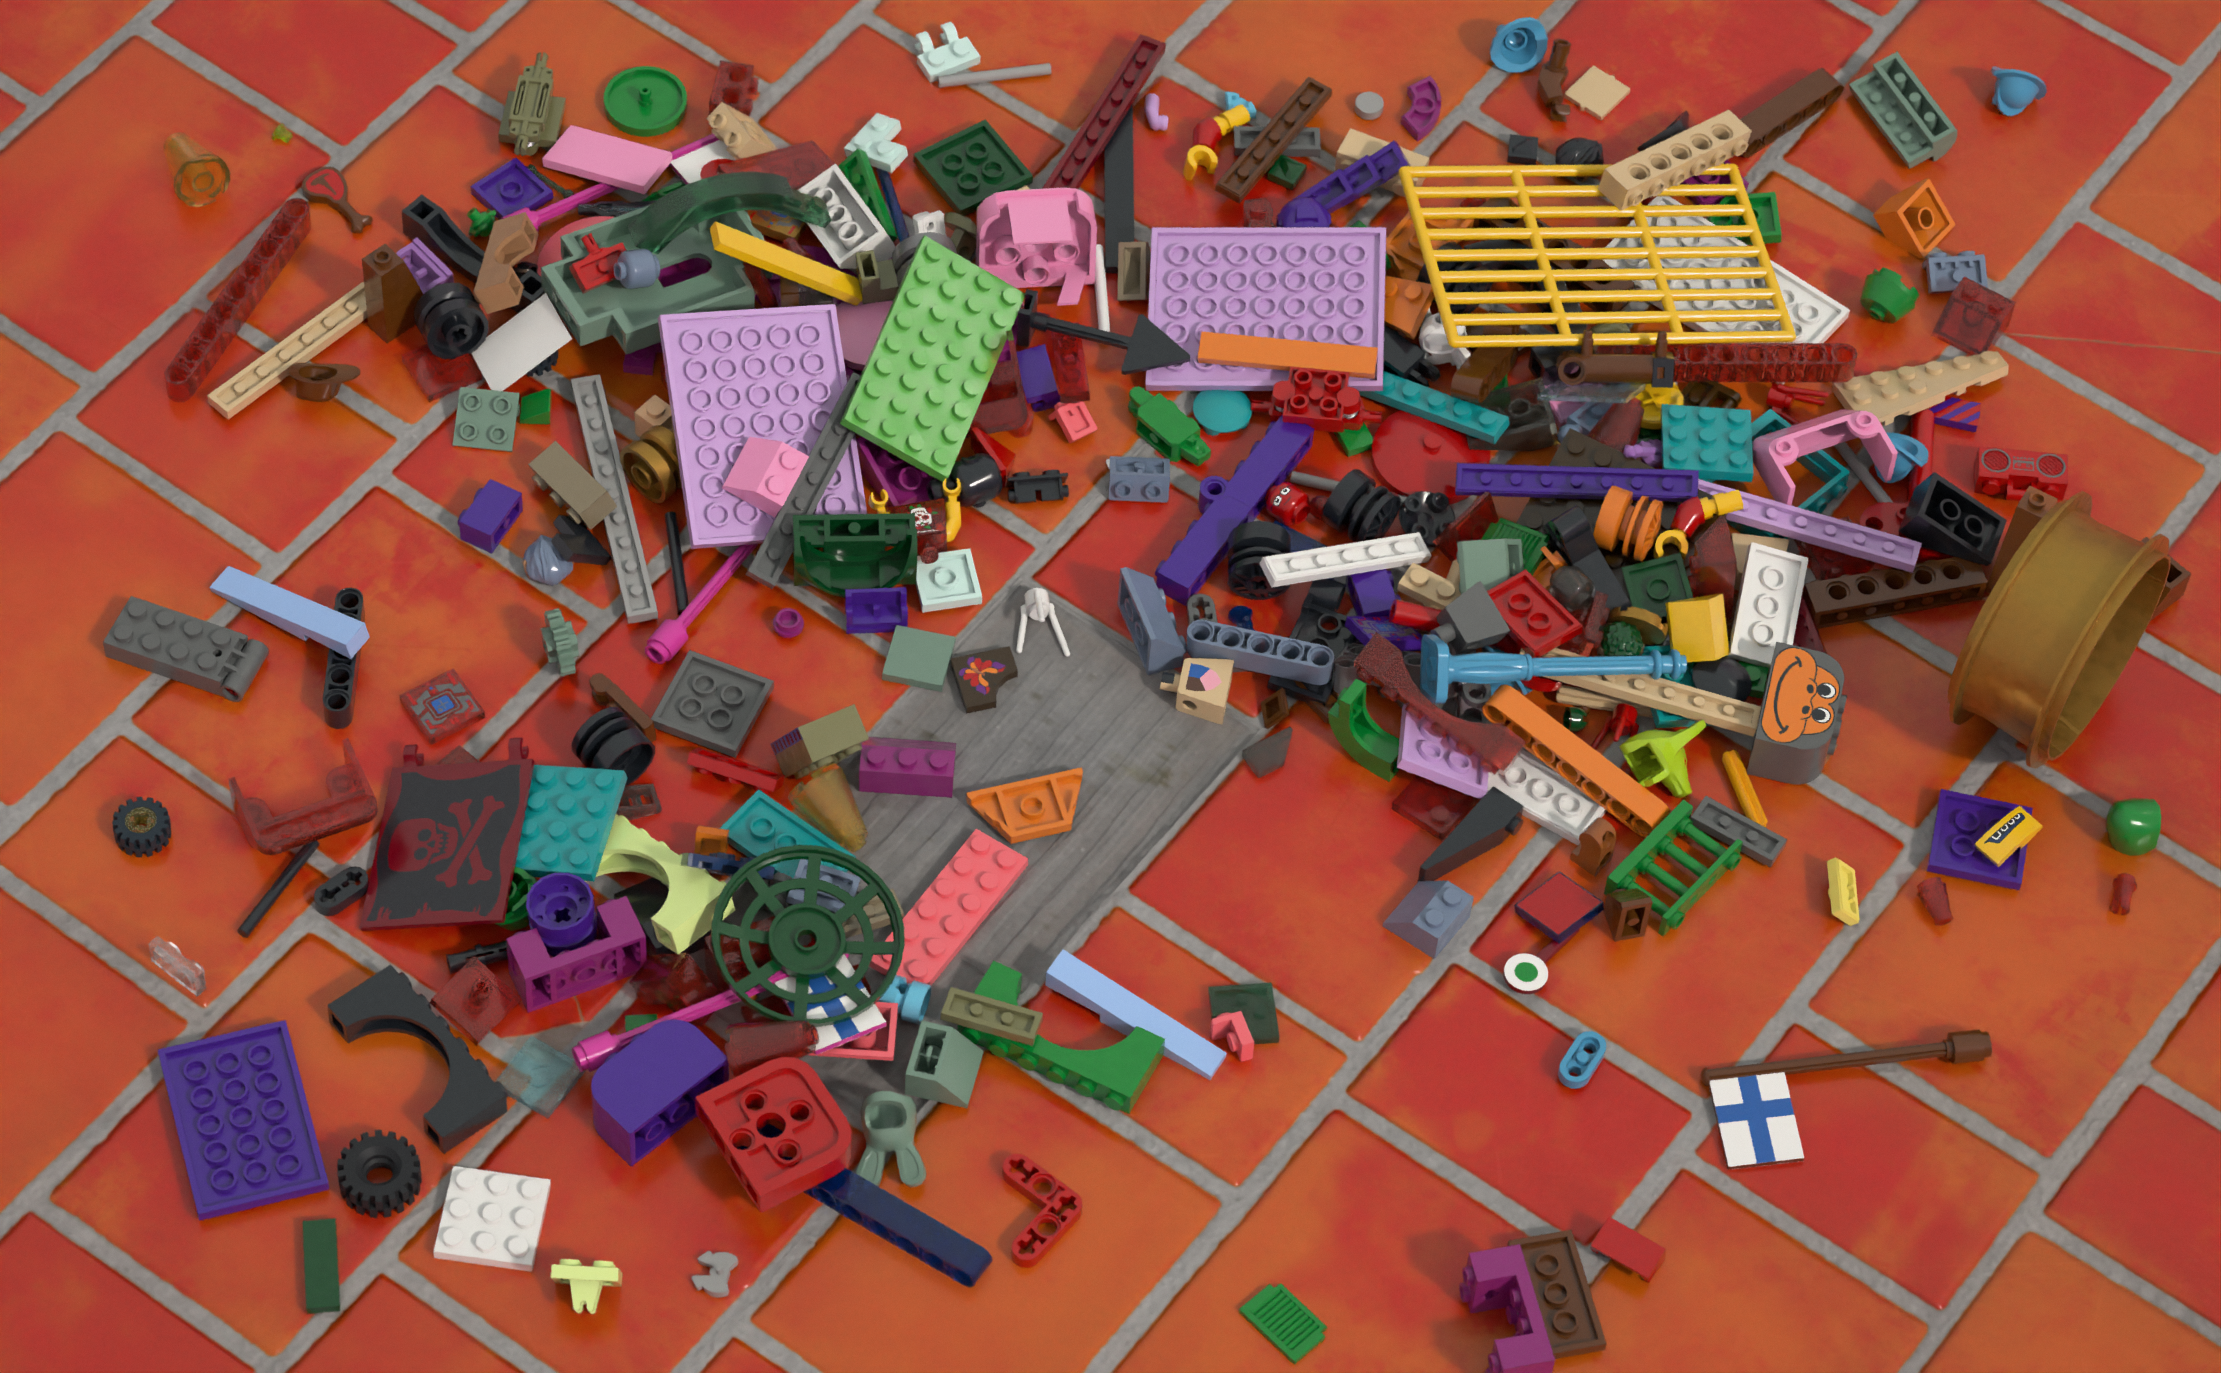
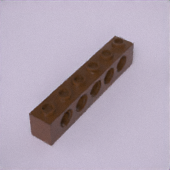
M1489 198L1481 207L1520 206L1510 198ZM1523 218L1474 219L1473 228H1526ZM1536 218L1538 227H1550ZM1530 239L1506 240L1532 248ZM1542 239L1545 249L1583 248L1570 239ZM1549 260V263L1555 270L1613 269L1603 260ZM1631 280L1565 281L1569 291L1633 290L1634 282ZM1629 302L1582 303L1595 312H1620Z
M1953 556L1952 558L1931 559L1924 563H1918L1915 565L1913 573L1897 568L1875 569L1862 574L1842 575L1828 580H1814L1810 583H1805L1803 594L1817 629L1982 600L1988 581L1981 564Z

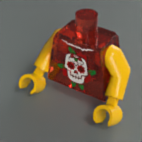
M958 478L955 490L947 489L946 479L943 481V493L948 497V502H945L944 498L888 507V512H886L885 505L888 501L886 490L882 489L880 492L882 502H877L872 492L868 500L869 506L873 510H877L878 514L915 513L917 556H920L921 561L925 564L934 563L939 557L938 553L947 552V542L954 540L961 527L960 502H957V496L961 492V483Z

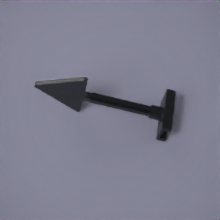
M1026 289L1024 309L1020 308L1018 313L1017 345L1029 348L1036 329L1044 332L1049 330L1126 349L1127 353L1121 370L1123 375L1190 361V355L1143 314L1138 316L1133 335L1128 337L1051 318L1049 314L1037 312L1038 292Z

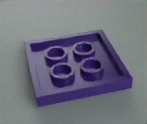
M1941 789L1938 797L1927 871L2020 890L2027 844L2022 849L2018 847L1998 868L1975 847V843L1998 821L2018 806H2021L2031 816L2033 808Z

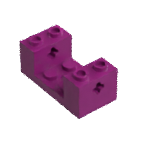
M627 896L619 899H610L602 905L596 906L597 940H593L586 946L572 951H562L555 957L550 958L537 928L529 931H520L512 937L506 938L509 974L527 1013L647 970L646 935Z
M1521 1245L1469 1253L1467 1265L1462 1269L1463 1282L1459 1283L1462 1302L1468 1303L1471 1314L1506 1307L1509 1324H1514L1516 1329L1514 1337L1494 1341L1492 1353L1488 1354L1489 1368L1485 1369L1484 1373H1552L1555 1358Z

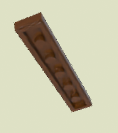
M1308 77L1216 183L1215 191L1240 204L1329 100L1333 89Z

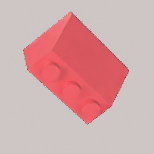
M875 1003L886 1021L885 1027L818 1055H815L798 1027L796 1055L893 1061L896 1046L898 1003Z

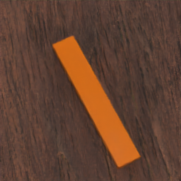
M1202 331L1198 351L1199 363L1290 371V367L1349 372L1350 377L1375 379L1378 348Z

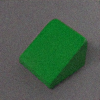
M544 389L522 397L520 424H550L551 389Z

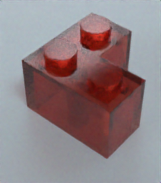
M676 953L651 955L629 981L636 990V996L647 1005L666 1004L673 1013L721 994L688 953H680L679 955ZM714 1012L692 1020L689 1023L694 1026H704Z

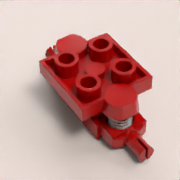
M1290 367L1288 381H1279L1274 385L1270 401L1252 399L1251 411L1269 413L1270 422H1277L1283 414V422L1306 424L1317 431L1344 432V429L1360 430L1363 422L1381 424L1382 411L1365 410L1359 391L1348 387L1350 380L1349 372Z

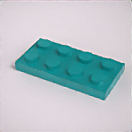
M759 789L719 828L729 830L728 844L747 857L756 858L763 853L781 847L817 845L836 849L856 858L852 853ZM800 859L782 861L770 866L775 867L774 874L777 872L784 873L793 879ZM821 861V865L843 872L848 871L835 864Z

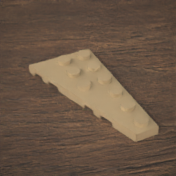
M1985 351L1978 355L1957 356L1951 360L1930 361L1924 365L1903 366L1897 370L1876 371L1859 377H1845L1842 380L1832 381V392L1846 410L1870 412L1878 418L1880 423L1882 422L1886 426L1893 423L1894 417L1900 414L1913 415L1944 402L1946 395L1954 393L1958 396L1966 393V387L1983 386L2007 376L2008 364L1998 351Z

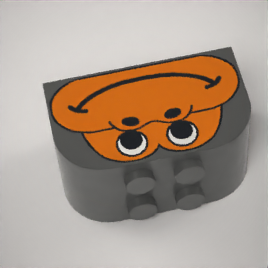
M1776 642L1747 774L1789 784H1805L1815 780L1821 774L1827 754H1834L1842 723L1841 717L1847 695H1842L1844 672L1840 664L1833 657L1820 651Z

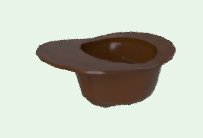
M297 363L288 368V374L296 379L298 398L315 402H326L338 394L343 382L357 378L360 375V369L348 364L320 365Z

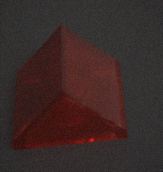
M1486 491L1433 541L1451 562L1457 559V542L1481 540L1490 524H1497L1499 521L1491 493Z

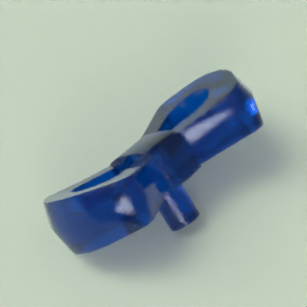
M1241 605L1229 611L1228 619L1236 624V627L1254 630L1251 620L1253 615L1252 609Z

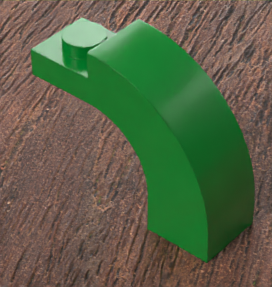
M1355 679L1349 688L1345 687L1341 691L1337 702L1328 712L1331 729L1339 743L1353 759L1370 772L1390 782L1400 769L1397 768L1399 738L1384 731L1370 717L1366 708L1367 684Z

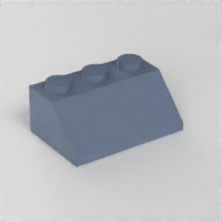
M1127 567L1120 568L1117 605L1147 675L1182 667L1183 654L1187 653L1186 642L1182 635L1178 636L1177 625L1173 612L1167 611L1166 597L1163 589H1158L1154 578Z

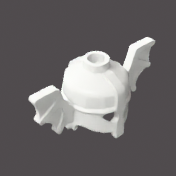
M1429 308L1421 325L1418 338L1420 347L1425 352V359L1432 364L1450 362L1452 366L1456 364L1457 369H1459L1471 354L1467 348H1452L1449 346L1440 314L1432 315ZM1456 326L1458 336H1467L1466 326Z

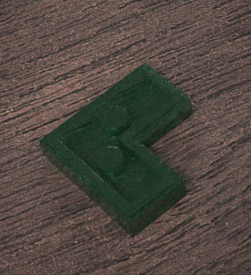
M1272 983L1208 987L1211 1019L1216 1018L1222 1013L1241 1011L1254 1044L1279 1043L1280 1036Z

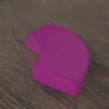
M1431 76L1407 87L1411 108L1401 117V124L1416 141L1421 140L1432 131L1440 115L1441 95L1436 82Z

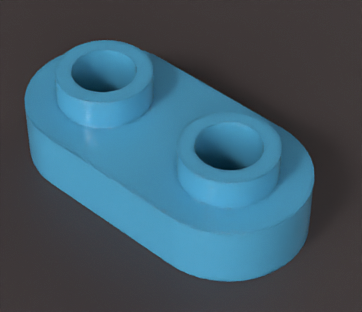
M1586 1031L1576 1037L1560 1062L1558 1077L1563 1085L1572 1089L1584 1087L1589 1082L1605 1056L1606 1042L1600 1034ZM1589 1049L1592 1050L1594 1053L1588 1054L1584 1050ZM1569 1073H1576L1579 1076H1571Z

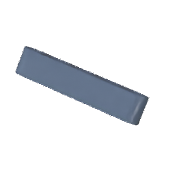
M1207 620L1193 621L1187 628V652L1192 658L1234 660L1233 667L1315 685L1327 684L1333 677L1334 653L1327 646Z

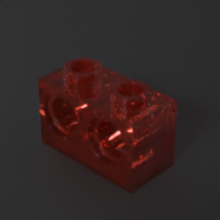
M720 60L709 101V115L723 102L745 115L751 116L753 108L751 95L757 94L759 78L754 77V65Z

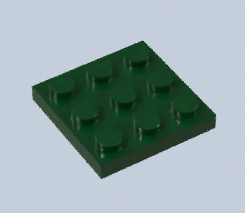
M986 119L913 154V162L951 208L962 216L976 211L985 198L994 193L1017 190L1033 183V175Z

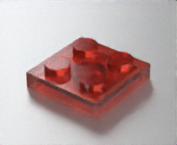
M1416 775L1392 802L1391 809L1443 841L1477 802L1478 798L1465 795L1460 791L1436 784L1429 779Z

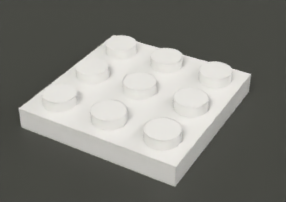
M453 1166L434 1247V1258L532 1272L551 1189V1180Z

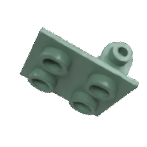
M460 387L453 446L513 452L516 419L520 413V405H518L520 393Z

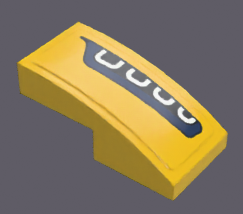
M2018 806L1989 829L1975 843V847L1999 868L2018 847L2022 849L2043 826L2021 806Z

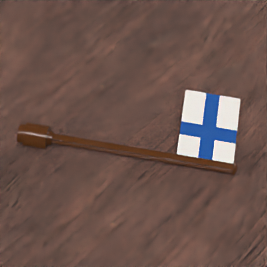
M1980 1029L1950 1032L1947 1034V1039L1940 1043L1707 1069L1705 1067L1701 1072V1080L1710 1089L1727 1170L1804 1161V1154L1785 1075L1935 1057L1949 1058L1952 1064L1983 1061L1985 1057H1991L1992 1044L1987 1031L1981 1032Z

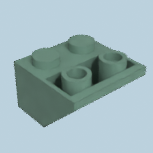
M1503 538L1457 542V562L1460 571L1459 590L1461 594L1479 581L1482 582L1486 591L1524 570L1521 539Z
M922 1020L905 1074V1094L968 1108L982 1061L983 1050L953 1027Z

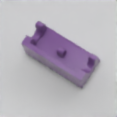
M418 238L413 239L412 243L396 253L401 259L405 257L403 260L423 294L436 285L448 282L454 283L453 272Z

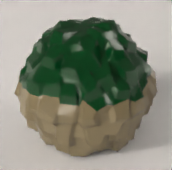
M1624 621L1608 623L1599 636L1596 637L1597 656H1642L1644 643L1642 642L1640 631L1635 625L1631 626L1630 623L1628 624Z

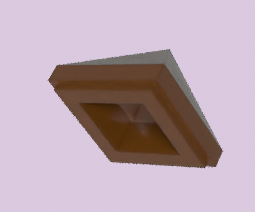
M1283 688L1261 702L1266 729L1271 728L1290 715L1286 691Z

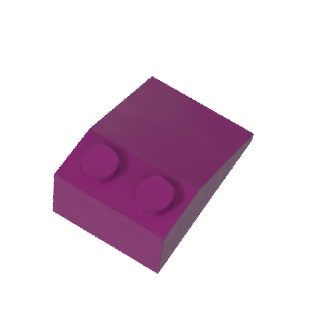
M862 436L856 439L862 475L880 497L881 490H886L888 493L886 504L894 514L911 513L909 506L920 508V506L917 507L918 504L924 506L931 502L927 494L926 485L934 477Z

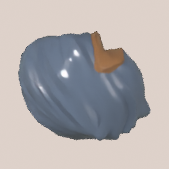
M540 535L526 549L522 565L530 580L554 586L572 572L574 562H567L552 544V538Z

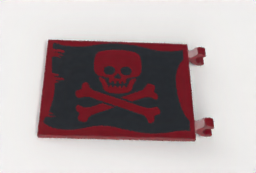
M522 737L509 739V759L506 761L422 766L424 754H417L418 745L404 746V766L392 768L360 923L361 931L505 922L535 763L533 759H527L529 748L528 746L522 747Z

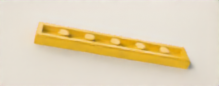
M715 221L710 227L713 247L716 251L857 306L863 300L858 278L719 222Z

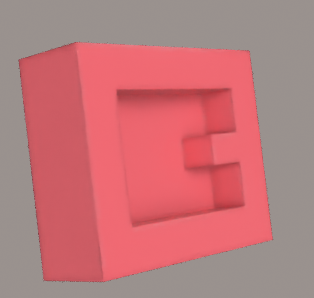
M1067 398L1054 405L1055 411L1048 416L1050 422L1057 419L1069 444L1098 429L1082 398L1071 402L1070 398Z
M1241 1011L1222 1013L1211 1020L1210 1036L1212 1040L1227 1037L1230 1050L1237 1052L1240 1062L1253 1059L1254 1040Z

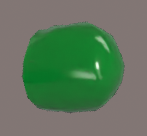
M2128 798L2115 801L2112 804L2106 817V829L2109 842L2113 848L2129 856L2143 855L2156 848L2162 817L2160 806L2155 799Z

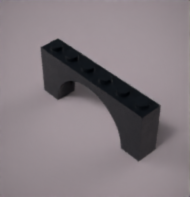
M392 965L387 966L327 1005L329 1022L348 1044L358 1038L374 1033L398 1032L422 1039L440 1053L450 1072L449 1080L442 1097L423 1115L425 1133L443 1154L507 1113L506 1098L508 1093L499 1081L494 1082L490 1078L484 1063L480 1059L475 1060L469 1054V1048L464 1040L453 1036L446 1020L441 1015L436 1016L431 1011L430 1003L423 994L417 995L412 989L409 978L403 972L398 973Z

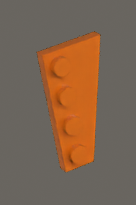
M1385 276V325L1395 331L1398 329L1404 332L1407 337L1414 340L1435 297L1431 284Z

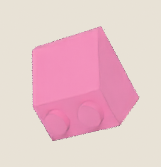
M749 436L722 489L776 517L788 498L809 456L784 442Z

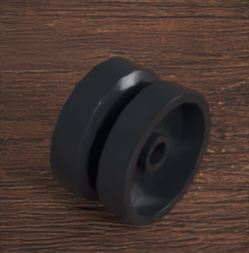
M448 282L436 285L422 295L413 311L414 322L423 335L427 346L434 355L442 359L454 360L471 354L485 341L489 331L488 320L473 293L468 287L460 283Z

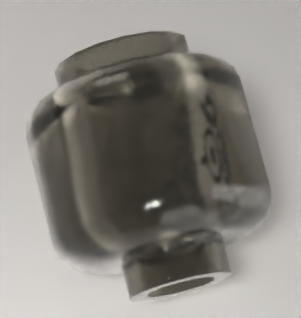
M1562 566L1553 573L1550 578V594L1567 611L1583 610L1592 603V595L1595 590L1594 582L1579 567Z

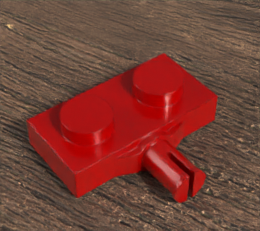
M592 233L580 239L589 254L585 259L573 263L569 269L583 294L616 279L614 264L618 261L619 255L627 251L622 242L609 248H599Z

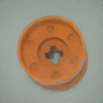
M1612 485L1603 501L1593 532L1598 547L1613 551L1619 541L1622 540V555L1629 556L1635 546L1634 559L1643 561L1656 541L1661 526L1663 502L1654 499L1647 510L1648 497L1642 496L1634 507L1632 506L1633 492Z

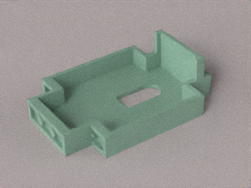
M722 182L712 186V207L703 210L700 202H695L690 193L685 192L561 236V257L563 260L541 267L542 289L580 346L613 335L625 354H629L661 342L658 317L660 315L753 309L755 295L757 294L755 283L772 278L773 273L714 250L710 227L715 221L764 240L762 233L752 226L748 213L739 207L735 194L733 192L729 193ZM592 233L599 248H609L622 242L626 250L647 249L658 258L660 269L691 258L706 259L712 266L705 274L666 288L662 286L658 278H656L653 285L637 289H627L621 284L620 280L615 279L584 294L569 269L573 263L585 259L589 254L580 239Z

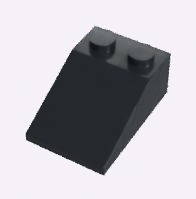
M1934 472L1915 487L1899 532L1913 541L1922 543L1921 547L1989 566L1993 560L2007 520Z
M652 877L615 893L614 899L627 896L646 935V952L656 969L710 946L711 930L679 955L657 940L651 918L664 905L669 888L658 879Z

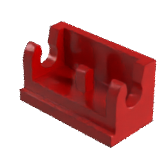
M1611 1217L1607 1218L1590 1246L1593 1252L1597 1254L1599 1252L1639 1274L1648 1283L1665 1260L1666 1248Z

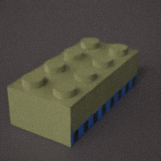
M853 704L797 727L772 742L771 747L785 778L794 775L797 780L812 774L822 767L826 768L855 754V752L862 750L861 743L867 741L869 737L856 706Z

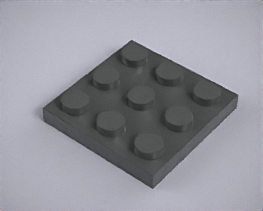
M689 650L651 720L656 729L736 758L774 689V681Z

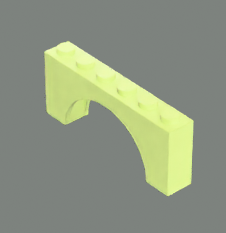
M616 814L596 877L614 872H637L652 876L664 883L669 888L667 899L661 909L651 918L657 940L679 955L711 930L716 903L727 883L724 881L719 882L706 869L681 866L682 854H676L670 850L666 843L663 841L658 842L650 837L646 830L643 828L638 829L625 816H618ZM732 897L725 909L722 920L735 911Z

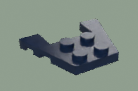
M683 853L681 866L706 869L710 873L733 876L740 868L754 858L740 857V861H736L735 855L727 853H709V856ZM765 867L758 871L763 880H773L775 867Z

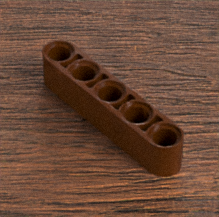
M1819 68L1741 118L1740 120L1751 130L1748 147L1742 155L1745 158L1751 157L1833 104L1841 96L1844 86L1824 68Z

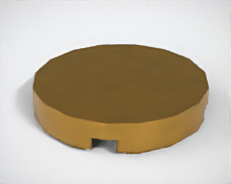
M1616 607L1610 611L1607 624L1615 621H1624L1628 624L1630 623L1631 626L1635 625L1640 631L1644 644L1654 645L1665 641L1668 625L1666 623L1661 624L1662 619L1657 614L1638 607H1627V611H1620L1621 607Z

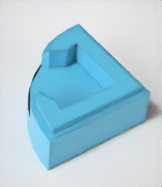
M1225 92L1226 111L1242 104L1248 110L1250 119L1256 118L1257 112L1252 102L1239 97L1238 93Z

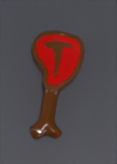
M323 167L310 173L304 179L302 191L305 198L311 202L328 204L333 209L340 210L352 223L351 230L353 233H361L365 226L372 224V216L359 214L348 203L347 183L337 169Z

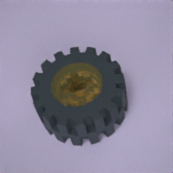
M137 797L135 802L129 799L126 801V806L121 804L118 807V812H115L113 815L114 820H112L114 837L119 848L122 851L125 849L126 854L130 856L133 852L136 853V857H142L144 853L149 857L153 856L152 851L157 853L162 851V845L167 846L169 843L168 838H171V822L166 807H163L162 803L158 800L154 803L153 798L147 797L146 801L142 797Z

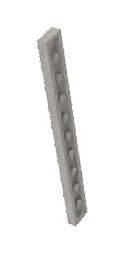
M600 374L571 379V389L592 476L607 490L618 506L603 519L627 622L630 624L658 619L657 606L624 471L620 462L619 450Z

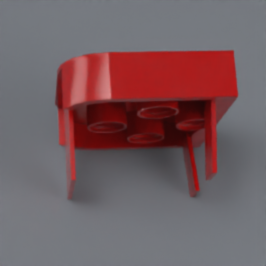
M780 1057L769 1060L695 1097L696 1115L760 1213L837 1175L845 1169L851 1158L852 1130L847 1118L815 1070L806 1062L795 1057ZM758 1107L761 1109L755 1111L750 1110L749 1108ZM798 1117H801V1118H804L805 1120H803V1121H796V1120H794V1119H795V1118H798ZM769 1119L778 1120L785 1127L784 1132L774 1138L762 1136L757 1129L766 1126ZM739 1146H746V1147H748L747 1149H744V1150L737 1149V1147H739ZM785 1156H789V1157H792L793 1159H791V1160H783V1159H781V1158H782V1157H785Z

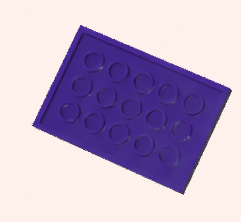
M286 1020L158 1049V1056L199 1221L329 1190L328 1179Z

